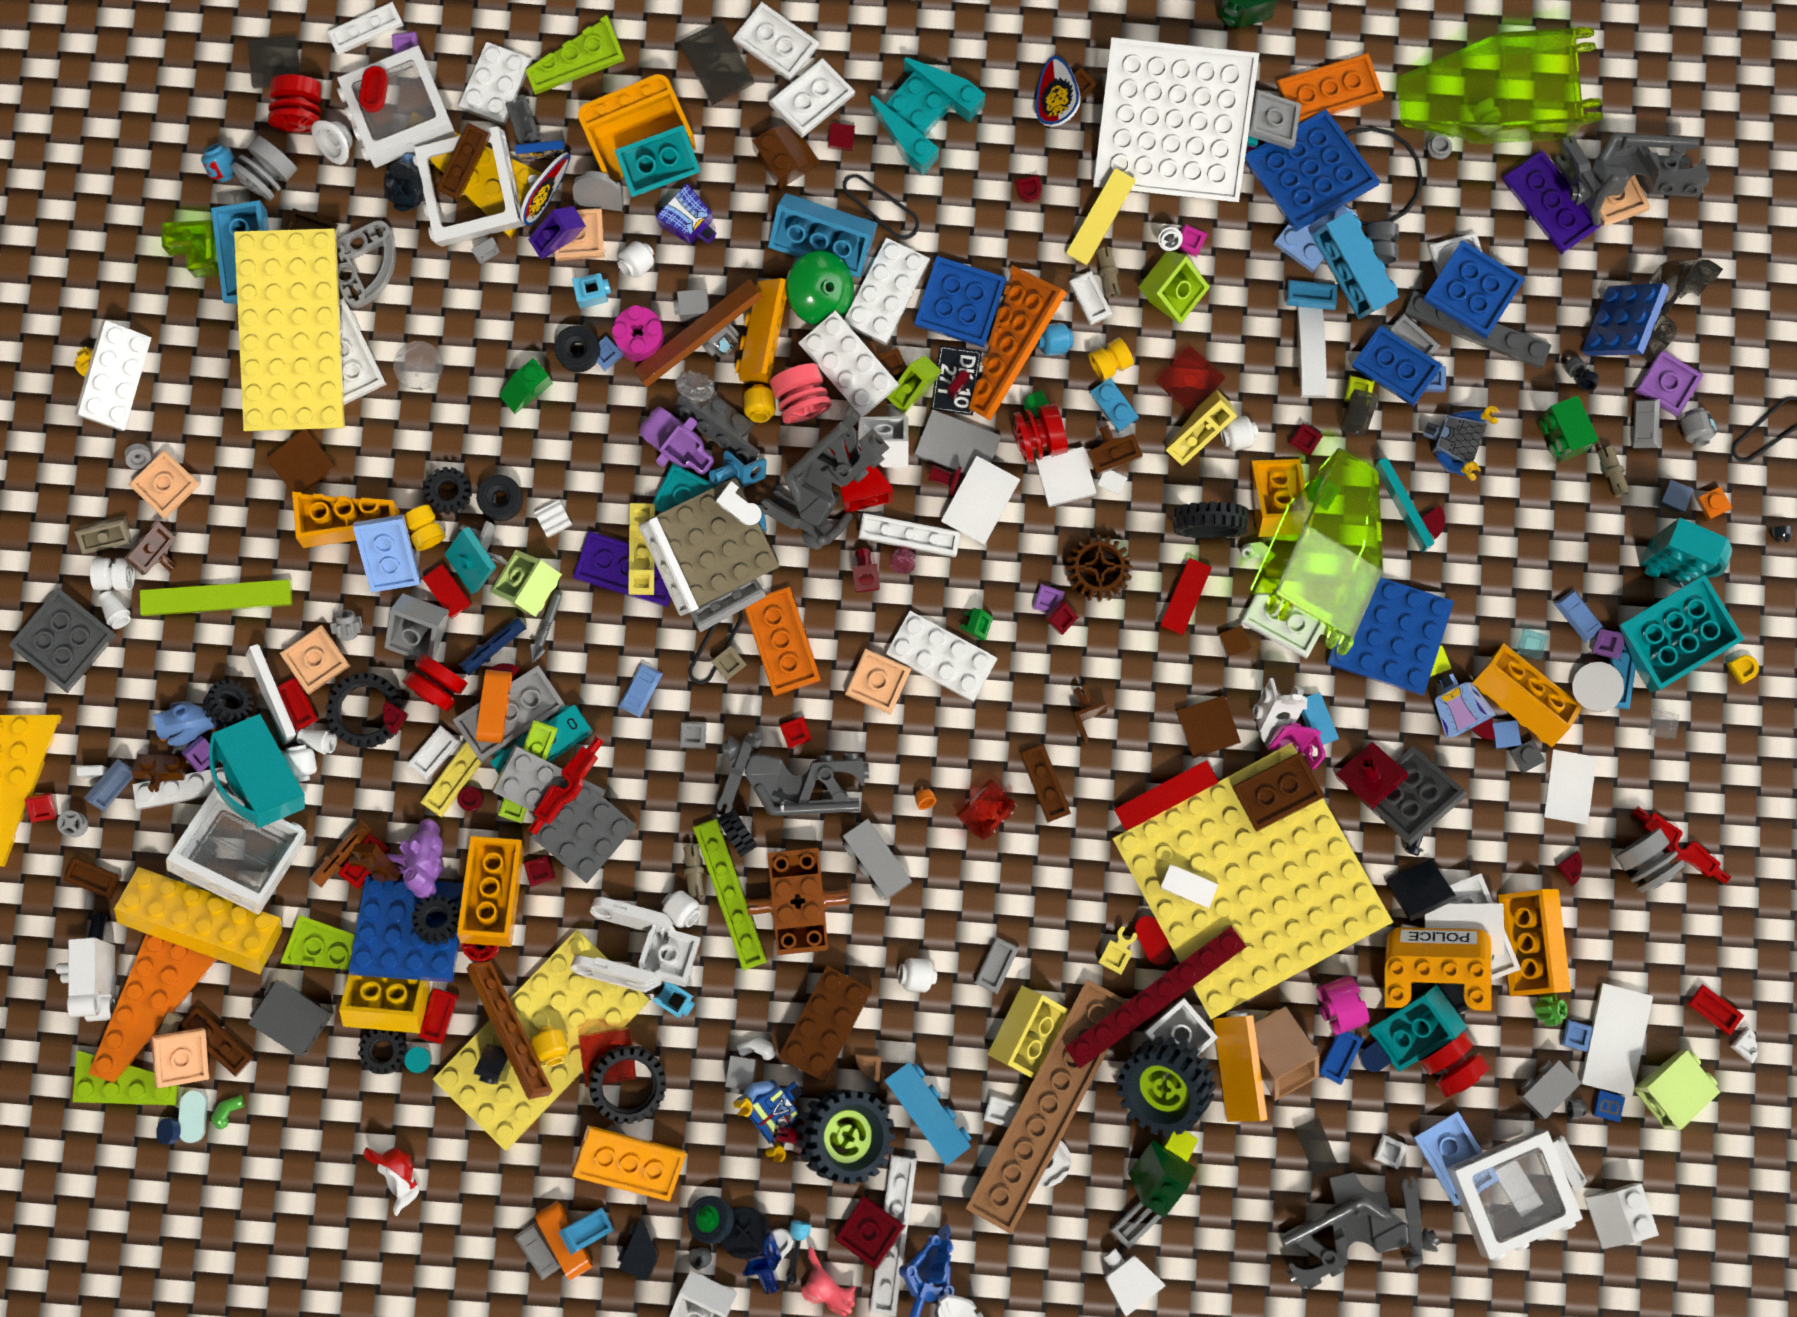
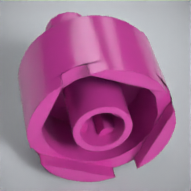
M634 305L621 312L616 318L612 333L617 348L626 359L633 362L645 361L664 346V331L658 316L653 311ZM641 332L643 333L642 336H640V335H636V336H635L636 333H641Z
M1352 976L1343 977L1315 988L1317 997L1323 1004V1006L1319 1007L1320 1013L1324 1021H1330L1329 1026L1334 1036L1364 1026L1369 1022L1367 1006L1364 1000L1361 1001L1358 994L1361 991Z

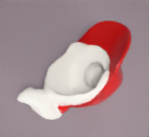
M366 1147L363 1152L364 1157L369 1162L378 1166L377 1170L385 1176L389 1189L397 1197L393 1206V1212L395 1216H398L401 1209L410 1204L419 1193V1186L412 1177L414 1166L410 1155L395 1147L382 1154Z

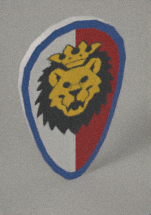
M1056 55L1050 57L1043 68L1036 96V115L1038 120L1045 126L1054 127L1062 125L1071 119L1077 112L1081 99L1079 86L1071 68L1062 58Z
M565 152L548 166L540 177L536 175L528 177L530 190L524 199L520 214L521 222L524 225L531 226L543 214L567 170L571 158L570 153Z

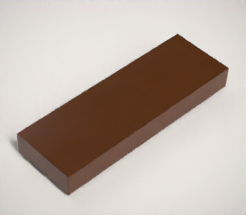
M467 123L437 185V191L460 201L491 137L489 132Z
M1044 744L1020 752L1019 754L1047 823L1070 815L1071 811Z
M196 1006L179 1025L185 1031L204 1028L206 1030L207 1051L235 1077L254 1059V1056L200 1006Z

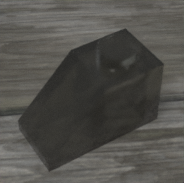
M1354 389L1346 401L1340 430L1346 431L1347 435L1354 437L1364 435L1369 428L1379 395Z

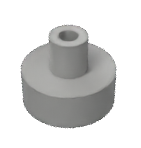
M132 444L124 452L126 464L132 469H143L151 462L150 451L143 444Z

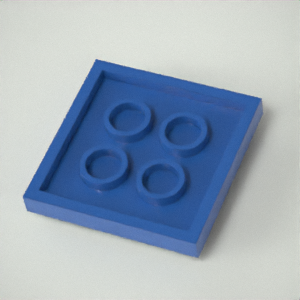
M1462 240L1423 301L1482 338L1487 339L1525 278Z
M936 256L914 326L984 348L1007 278Z
M1664 283L1608 286L1582 352L1587 356L1644 354L1669 287Z

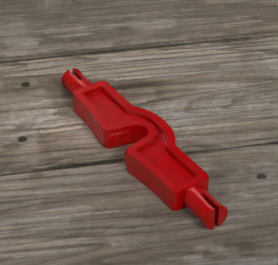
M595 736L587 749L581 747L573 759L562 769L561 775L569 782L568 787L565 789L556 785L549 787L541 803L534 811V815L537 817L527 830L537 835L544 823L550 825L563 806L578 796L583 787L584 777L598 760L595 753L604 743L603 740Z
M1640 806L1634 809L1635 811L1632 812V815L1644 823L1642 828L1648 833L1658 828L1662 829L1670 841L1664 850L1667 853L1675 850L1678 852V855L1673 859H1682L1684 863H1689L1706 877L1714 876L1724 885L1728 883L1731 876L1719 868L1721 863L1711 856L1699 843L1692 841L1683 850L1680 849L1678 842L1683 833L1679 828L1665 821L1656 813L1649 815Z

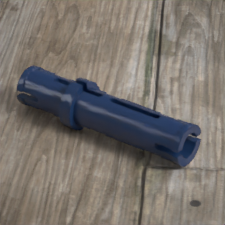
M516 616L515 619L482 646H476V650L461 663H458L459 666L470 676L483 663H489L491 661L490 658L526 630V626Z

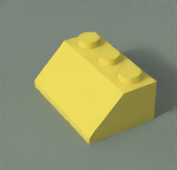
M1021 986L987 1055L1034 1079L1070 1010L1036 991Z

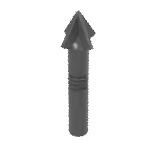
M552 594L540 626L541 629L538 631L534 644H530L531 663L535 662L546 652L543 647L562 596L559 594Z

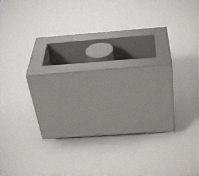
M1560 1060L1546 1061L1538 1069L1540 1074L1534 1080L1532 1078L1528 1079L1520 1087L1522 1092L1518 1097L1539 1119H1546L1581 1084L1578 1078Z

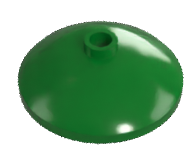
M814 251L804 254L791 266L786 279V295L790 307L800 319L812 325H819L835 310L841 317L847 313L854 296V282L850 270L839 257L825 251ZM827 283H828L829 286H830V290H829V291H827L826 288H825V286H826Z

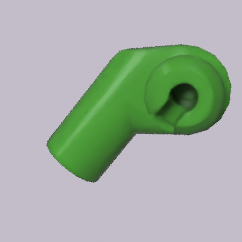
M238 1095L221 1101L211 1116L212 1124H215L217 1129H224L228 1126L229 1120L227 1117L231 1111L245 1107L243 1096Z

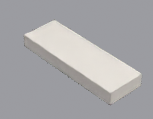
M390 2L327 31V34L336 53L340 55L404 25L393 2Z

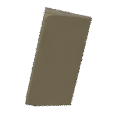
M126 515L80 525L74 531L82 555L132 542Z

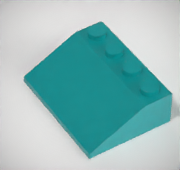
M1705 574L1619 625L1635 668L1649 692L1665 688L1745 640Z

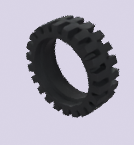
M1194 502L1182 504V506L1179 505L1177 508H1174V533L1183 537H1201V539H1222L1241 536L1248 532V508L1240 504L1235 505V503L1226 504V502Z
M361 672L357 675L351 674L347 679L343 678L339 681L340 684L338 686L335 685L333 687V693L328 696L329 702L326 704V718L329 721L330 728L338 738L355 747L374 748L379 744L383 745L386 743V740L394 737L386 728L385 723L374 733L366 735L353 733L348 730L342 721V702L354 689L368 686L380 690L388 702L404 711L403 701L397 689L388 680L373 673Z
M626 1044V1046L617 1045L614 1049L606 1050L607 1053L601 1054L598 1057V1061L594 1062L592 1071L589 1073L588 1088L595 1107L607 1119L614 1120L620 1124H623V1122L634 1124V1121L641 1122L644 1120V1117L653 1115V1111L655 1109L658 1110L660 1102L664 1100V1092L667 1087L666 1076L658 1059L651 1052L638 1045L637 1047L632 1044ZM630 1059L639 1061L647 1066L651 1072L653 1083L651 1092L645 1101L636 1107L626 1109L616 1107L608 1102L603 1094L602 1083L604 1075L612 1065L618 1061Z

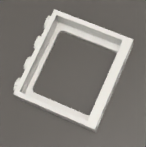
M498 126L484 129V131L491 134L488 143H491L493 147L505 211L448 227H443L441 223L428 160L437 155L453 152L461 136L414 147L416 156H413L415 168L419 170L426 203H423V208L431 224L428 227L429 236L434 243L441 247L525 226L521 222V205L505 131Z

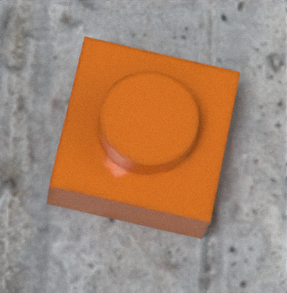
M1721 486L1696 499L1708 521L1732 509Z

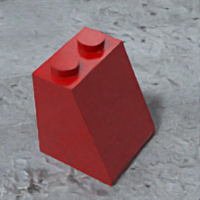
M845 443L844 447H845V450H846V453H847V456H848V459H849V458H850V455H849V452H848V449H847V446H846V443ZM831 449V454L835 455L834 450ZM869 466L866 469L869 474L858 483L853 480L847 486H839L845 513L893 503L892 486L877 467L873 469Z

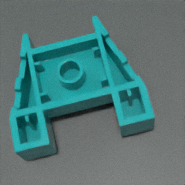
M905 57L904 71L910 75L885 105L872 95L870 97V109L879 123L883 125L903 160L924 176L939 158V147L928 140L926 136L950 108L970 123L984 107L986 94L967 79Z

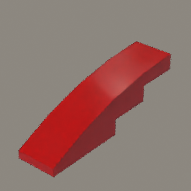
M1208 760L1114 810L1125 831L1219 783V780Z

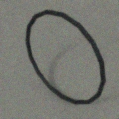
M1376 127L1352 129L1345 133L1347 137L1352 134L1369 131L1390 135L1403 144L1415 160L1418 174L1415 196L1402 212L1388 220H1381L1394 222L1407 214L1419 198L1423 181L1420 160L1410 144L1392 131ZM1360 220L1361 225L1364 226L1374 223Z

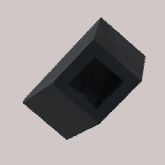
M486 1044L473 1073L480 1076L479 1081L498 1085L499 1081L507 1080L511 1063L504 1048L493 1044Z
M641 1218L638 1223L633 1222L628 1233V1237H631L628 1247H622L617 1261L621 1262L618 1269L648 1281L660 1253L647 1220Z

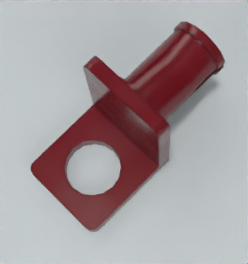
M933 465L928 480L949 487V496L954 498L965 475L961 474L962 467L959 466L957 471L951 473Z
M866 548L858 549L855 552L857 566L852 567L856 593L880 590L877 564H872L871 552Z
M798 1119L797 1125L804 1126L805 1120ZM775 1125L774 1132L783 1133V1135L773 1134V1141L794 1144L793 1154L800 1156L799 1153L805 1150L797 1146L796 1139H802V1133L796 1132L797 1128Z

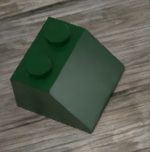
M1223 0L1218 18L1229 27L1234 26L1238 29L1271 20L1278 0Z
M1152 1140L1128 1174L1141 1203L1165 1218L1188 1189L1197 1168Z

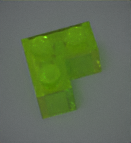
M211 220L161 223L163 249L170 256L187 255V270L194 278L219 276L214 228Z

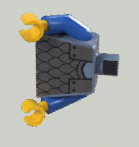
M1489 406L1485 410H1468L1453 413L1443 420L1441 426L1430 422L1427 423L1423 436L1435 440L1432 453L1436 455V459L1445 471L1462 476L1466 474L1471 481L1476 479L1475 474L1471 473V471H1481L1478 464L1474 462L1487 426L1485 420H1488L1491 424H1497L1499 421L1496 417L1490 418L1493 413H1500L1495 406Z

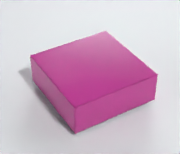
M1185 224L1181 232L1182 243L1177 249L1197 258L1207 233Z

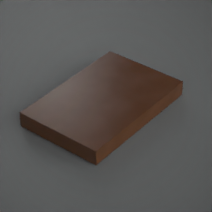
M1301 752L1232 786L1255 832L1325 798Z

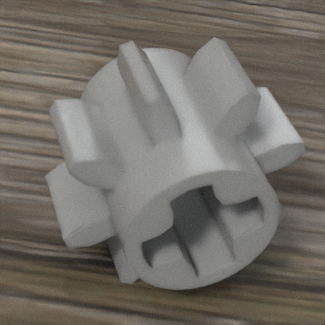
M352 610L337 612L335 617L332 618L333 622L330 623L331 633L337 634V637L343 641L355 639L358 636L357 633H361L360 629L363 628L361 616L356 617Z

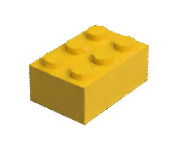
M349 973L339 1008L343 1027L420 1033L430 993L429 981L355 976Z

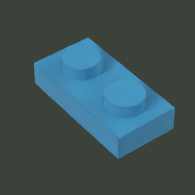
M1111 378L1090 391L1091 397L1118 433L1138 420L1139 416Z

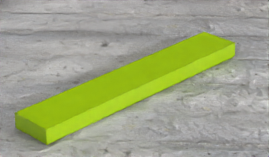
M290 579L140 590V615L142 616L292 606V581Z
M717 819L694 826L693 829L742 970L745 971L767 963L751 915L748 916V906Z

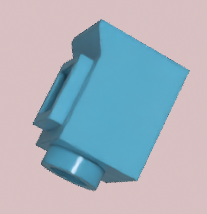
M601 273L581 278H572L580 309L608 302L607 294L611 293L608 279L603 280ZM598 286V291L586 292L585 287Z
M665 982L663 990L658 997L654 998L653 1002L678 1018H681L682 1015L687 1017L695 1005L692 1002L694 996L675 984ZM675 992L685 998L679 1009L668 1003Z

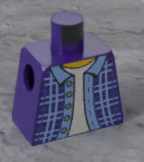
M687 183L655 216L657 224L661 228L688 244H692L698 236L709 244L717 234L709 226L713 221L711 211Z

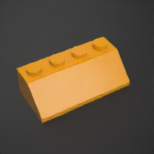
M782 278L757 281V288L763 297L752 306V311L746 314L745 327H748L746 336L742 335L740 350H743L742 359H737L735 373L739 374L740 382L755 385L762 384L769 387L787 299L786 280Z
M1505 643L1500 646L1473 681L1479 692L1490 697L1500 709L1511 714L1520 725L1527 727L1541 742L1547 743L1550 747H1553L1571 728L1582 709V706Z
M1540 889L1498 895L1499 903H1503L1504 929L1521 970L1507 975L1510 997L1571 992L1559 889Z

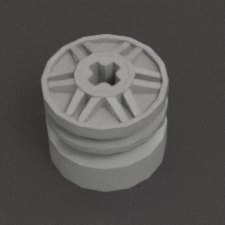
M257 135L247 147L253 158L249 159L243 155L238 157L245 168L236 162L230 168L237 175L239 181L249 190L271 201L274 194L268 187L277 192L281 189L274 179L278 177L287 182L297 171V168L274 145Z
M1661 828L1648 833L1615 855V859L1624 871L1637 868L1638 871L1630 878L1632 883L1642 878L1644 879L1636 887L1639 893L1662 886L1674 878L1679 870L1686 865L1682 859L1670 863L1678 855L1676 850L1666 854L1663 853L1662 850L1670 841Z

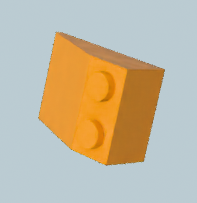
M1301 459L1251 461L1254 514L1258 537L1308 535L1312 513Z

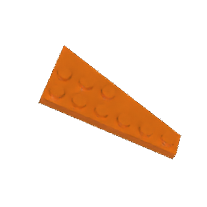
M1013 265L1010 269V274H1012L1010 283L1005 286L1003 292L1006 297L1003 306L998 309L988 342L990 350L988 356L984 357L982 362L984 370L981 379L976 382L969 405L971 411L991 421L1067 294L1061 288Z
M146 934L88 1074L115 1083L134 1061L135 1056L149 1043L151 1036L162 1026L167 1013L176 1011L189 995V992L199 980H202L209 968L218 959Z

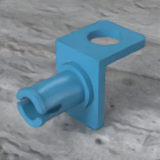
M727 450L724 452L723 466L711 470L709 478L712 484L714 483L717 486L736 477L740 486L744 488L766 477L767 460L761 458L744 465ZM760 467L758 474L750 477L752 470Z

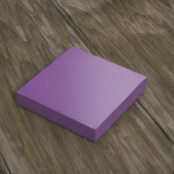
M1661 349L1634 392L1647 400L1660 399V408L1678 417L1704 375Z

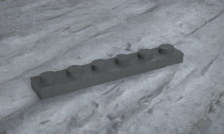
M1416 291L1412 292L1404 312L1407 317L1538 369L1543 368L1552 346L1551 344L1496 323L1487 339H1484L1424 302L1423 299L1426 295Z

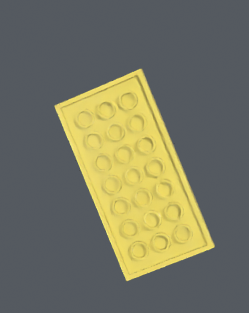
M336 229L234 232L244 431L345 428Z
M577 929L509 999L530 1044L532 1038L537 1034V1030L544 1026H552L553 1029H559L564 1034L568 1046V1054L564 1057L565 1060L558 1065L550 1067L540 1063L551 1085L552 1093L549 1096L528 1100L512 1065L507 1080L499 1081L498 1085L479 1081L480 1076L473 1074L486 1044L503 1047L490 1020L433 1078L505 1151H508L650 1001L643 992L574 973L570 968L574 955L593 959L599 957L609 960Z

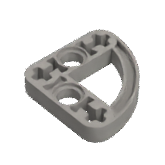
M374 221L336 239L338 256L342 263L338 264V286L344 299L352 308H361L373 301L385 289L392 277L396 263V245L389 226L383 221ZM379 228L383 231V237L381 238L376 235V230ZM365 234H369L372 243H369V240L367 239ZM355 238H362L364 240V245L360 249H353L351 247V242ZM384 245V258L381 269L374 281L365 289L351 260ZM344 269H349L352 271L351 278L346 281L340 280V272ZM352 285L356 292L360 294L358 301L352 298L353 294L349 289Z

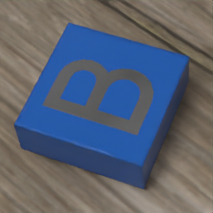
M1598 1090L1592 1116L1620 1122L1625 1097Z

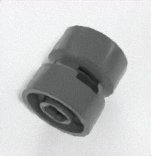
M1389 221L1369 224L1367 226V237L1373 243V251L1377 258L1381 259L1384 264L1397 262L1399 260V245L1395 242L1399 240V225Z

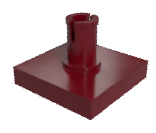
M1374 742L1369 743L1335 774L1336 778L1371 810L1409 777L1408 772Z

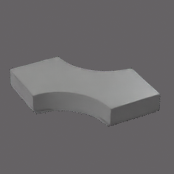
M1355 1172L1328 1178L1334 1204L1342 1203L1357 1194H1366L1391 1211L1387 1193L1367 1190L1360 1184Z

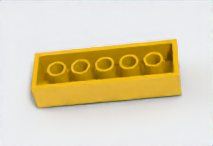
M141 867L136 869L114 908L118 924L257 974H261L282 934L280 917L263 911L258 915L221 896Z

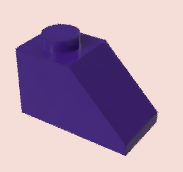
M574 206L552 210L528 240L540 259H543L572 242L586 225Z

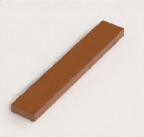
M751 279L747 280L661 347L656 353L634 368L646 388L758 302L763 296Z
M484 961L469 964L466 970L527 1099L549 1096L553 1091L492 962Z

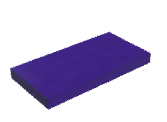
M1540 150L1502 178V181L1561 255L1602 226L1601 224L1597 226L1592 224L1590 210L1584 202L1574 206L1573 201L1569 199L1571 186L1543 150Z
M588 531L573 579L669 608L671 596L655 561L654 595H629V543Z

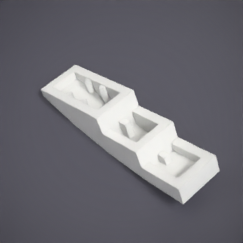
M1297 308V355H1299L1300 398H1326L1327 396L1323 309Z

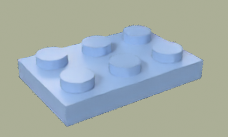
M1343 205L1297 232L1288 224L1276 239L1274 245L1313 273L1324 260V257L1311 234L1325 224L1347 213L1350 209Z
M404 514L353 523V530L371 593L420 585L421 579Z
M1456 1111L1412 1137L1453 1206L1460 1204L1447 1168L1482 1153L1461 1115ZM1492 1167L1474 1174L1472 1178L1477 1193L1499 1180Z

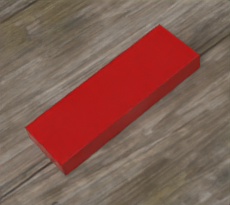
M1192 558L1188 559L1160 627L1181 636L1184 635L1212 569L1211 566Z

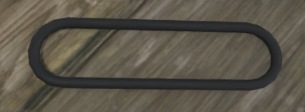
M741 611L737 612L739 615V621L735 629L733 630L728 642L726 643L723 651L730 646L734 636L736 635L742 623L743 615ZM717 624L711 627L688 671L691 681L699 685L708 683L717 670L713 667L710 675L704 681H698L692 675V670Z

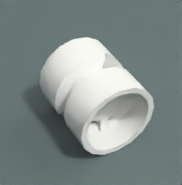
M94 558L90 568L92 588L94 590H110L113 586L115 590H132L135 580V569L124 558H115L114 562L110 558Z

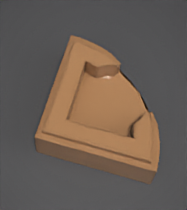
M856 1055V1063L860 1072L866 1078L880 1082L881 1056Z

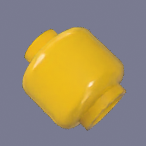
M756 384L744 393V413L753 422H766L775 414L776 402L770 388L762 384Z
M544 1026L538 1029L537 1034L531 1040L532 1048L539 1062L547 1067L562 1063L565 1060L564 1057L568 1054V1046L563 1032L559 1029H553L552 1026Z

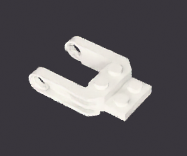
M604 897L594 898L590 913L594 917L649 933L638 968L599 957L593 959L574 955L570 967L574 973L644 993L661 985L662 981L686 987L700 945V937L676 931L667 914Z

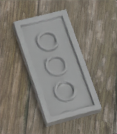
M538 665L511 683L502 744L476 741L480 703L454 718L453 722L482 763L497 751L513 743L521 735L528 733L533 719L540 722L546 719L549 720L556 715L558 710L566 705Z
M515 745L491 791L534 812L550 786L556 785L565 789L568 787L569 782L562 777V768ZM584 780L600 795H604L606 790L587 780Z

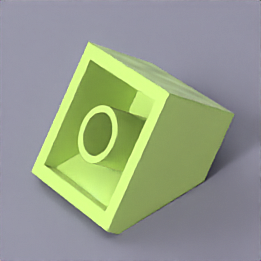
M515 550L490 592L523 612L536 617L543 609L551 591L557 586L562 574L542 560Z

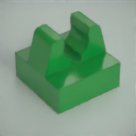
M973 608L971 611H966L964 615L970 618L968 625L961 624L960 628L975 638L985 641L993 617L982 609Z

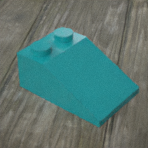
M684 125L614 150L631 197L639 196L701 172Z
M1436 984L1409 1001L1406 1006L1397 1009L1372 1026L1369 1032L1392 1061L1396 1070L1400 1072L1456 1039L1467 1026Z

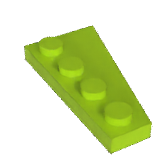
M606 15L600 19L599 23L593 27L589 26L582 31L580 36L572 41H567L562 45V48L554 53H549L525 71L536 95L625 61L609 18Z
M299 915L281 963L349 970L355 934Z
M77 1050L73 1102L178 1105L180 1084L156 1088L154 1072L133 1065H129L118 1080L112 1083L88 1074L96 1055Z

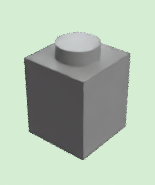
M707 289L678 291V300L673 301L674 313L679 315L681 322L696 321L710 310Z
M730 1056L725 1087L731 1088L730 1093L743 1095L749 1084L754 1082L757 1060Z

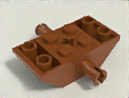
M819 848L768 853L771 895H769V898L747 899L748 907L758 906L747 908L748 916L771 913L773 915L777 956L828 950L825 910H827V907L850 905L849 898L839 899V897L849 896V890L826 892L823 889ZM796 896H800L801 899L805 900V903L801 904L800 909H797L793 904L791 905Z

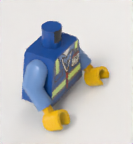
M775 1080L753 1082L749 1084L743 1095L733 1102L734 1108H741L737 1115L749 1116L769 1144L772 1143L773 1147H768L765 1153L768 1157L775 1156L773 1162H782L786 1157L785 1143L774 1142L772 1139L773 1134L783 1135V1133L774 1132L775 1125L792 1128L795 1118L799 1114L791 1103L803 1094L795 1081L784 1089H781Z

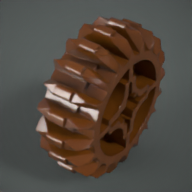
M1101 535L1096 536V542H1093L1092 538L1088 536L1086 538L1087 545L1081 540L1078 541L1079 549L1072 547L1070 551L1074 556H1067L1066 561L1072 564L1065 567L1066 572L1072 573L1067 576V581H1076L1072 584L1071 588L1075 590L1080 587L1081 590L1078 593L1080 597L1085 592L1089 593L1088 601L1092 600L1093 595H1097V602H1101L1102 595L1104 594L1106 599L1110 601L1112 599L1111 592L1118 597L1121 594L1119 588L1125 590L1128 586L1123 580L1130 581L1132 578L1126 572L1132 571L1133 566L1125 564L1131 561V556H1122L1127 549L1123 547L1118 550L1117 547L1120 543L1118 540L1113 545L1109 544L1110 536L1106 537L1105 542H1101ZM1095 550L1093 561L1085 562V565H1079L1080 559L1086 553ZM1102 551L1111 554L1118 564L1108 562L1104 558ZM1098 559L1101 568H1105V570H1102L1100 578L1097 569H1093V567L1095 568ZM1119 572L1118 578L1112 584L1103 587L1106 575ZM1080 573L1090 575L1094 579L1095 586L1087 583Z

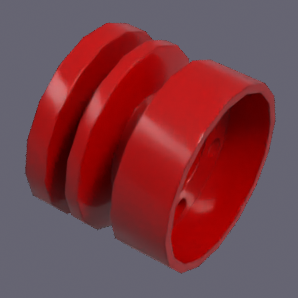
M284 74L271 78L269 98L273 102L268 106V123L274 128L283 131L311 132L313 123L320 120L321 110L317 106L321 103L322 85L320 82L313 78L296 74Z
M1053 402L1039 406L1037 419L1034 418L1031 410H1025L1026 422H1024L1020 412L1013 413L1015 441L1018 450L1027 464L1033 462V450L1037 459L1042 460L1044 447L1047 448L1051 457L1068 453L1066 433L1056 403Z

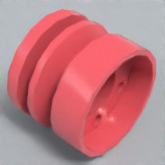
M810 363L789 368L777 374L769 381L775 399L783 400L778 404L779 411L783 412L781 416L784 423H797L812 419L824 413L832 406L830 398L826 397L828 395L827 389L819 387L823 383V378L817 364Z

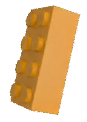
M470 836L457 930L460 943L512 947L524 856L522 840Z

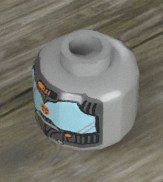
M729 323L707 340L702 347L710 356L716 354L719 357H725L737 346V336L739 334Z
M1704 408L1691 409L1681 419L1680 425L1685 441L1695 444V446L1699 447L1709 444L1711 442L1710 439L1717 433L1712 413L1705 411Z

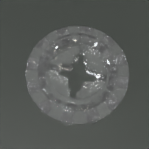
M689 370L687 373L681 372L675 383L678 392L693 401L708 400L713 396L715 390L714 382L709 380V375H701L700 371L698 373H694L692 370ZM693 383H697L698 386H696V388H693Z

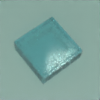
M1524 628L1516 653L1539 661L1542 660L1549 636Z

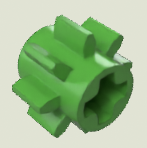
M1545 994L1544 997H1540V1001H1537L1535 1004L1537 1019L1545 1021V1026H1557V1023H1562V1019H1565L1567 1016L1565 1001L1557 999V994Z

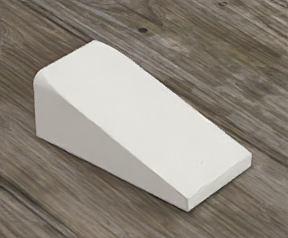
M1170 864L1161 885V890L1209 908L1218 884Z

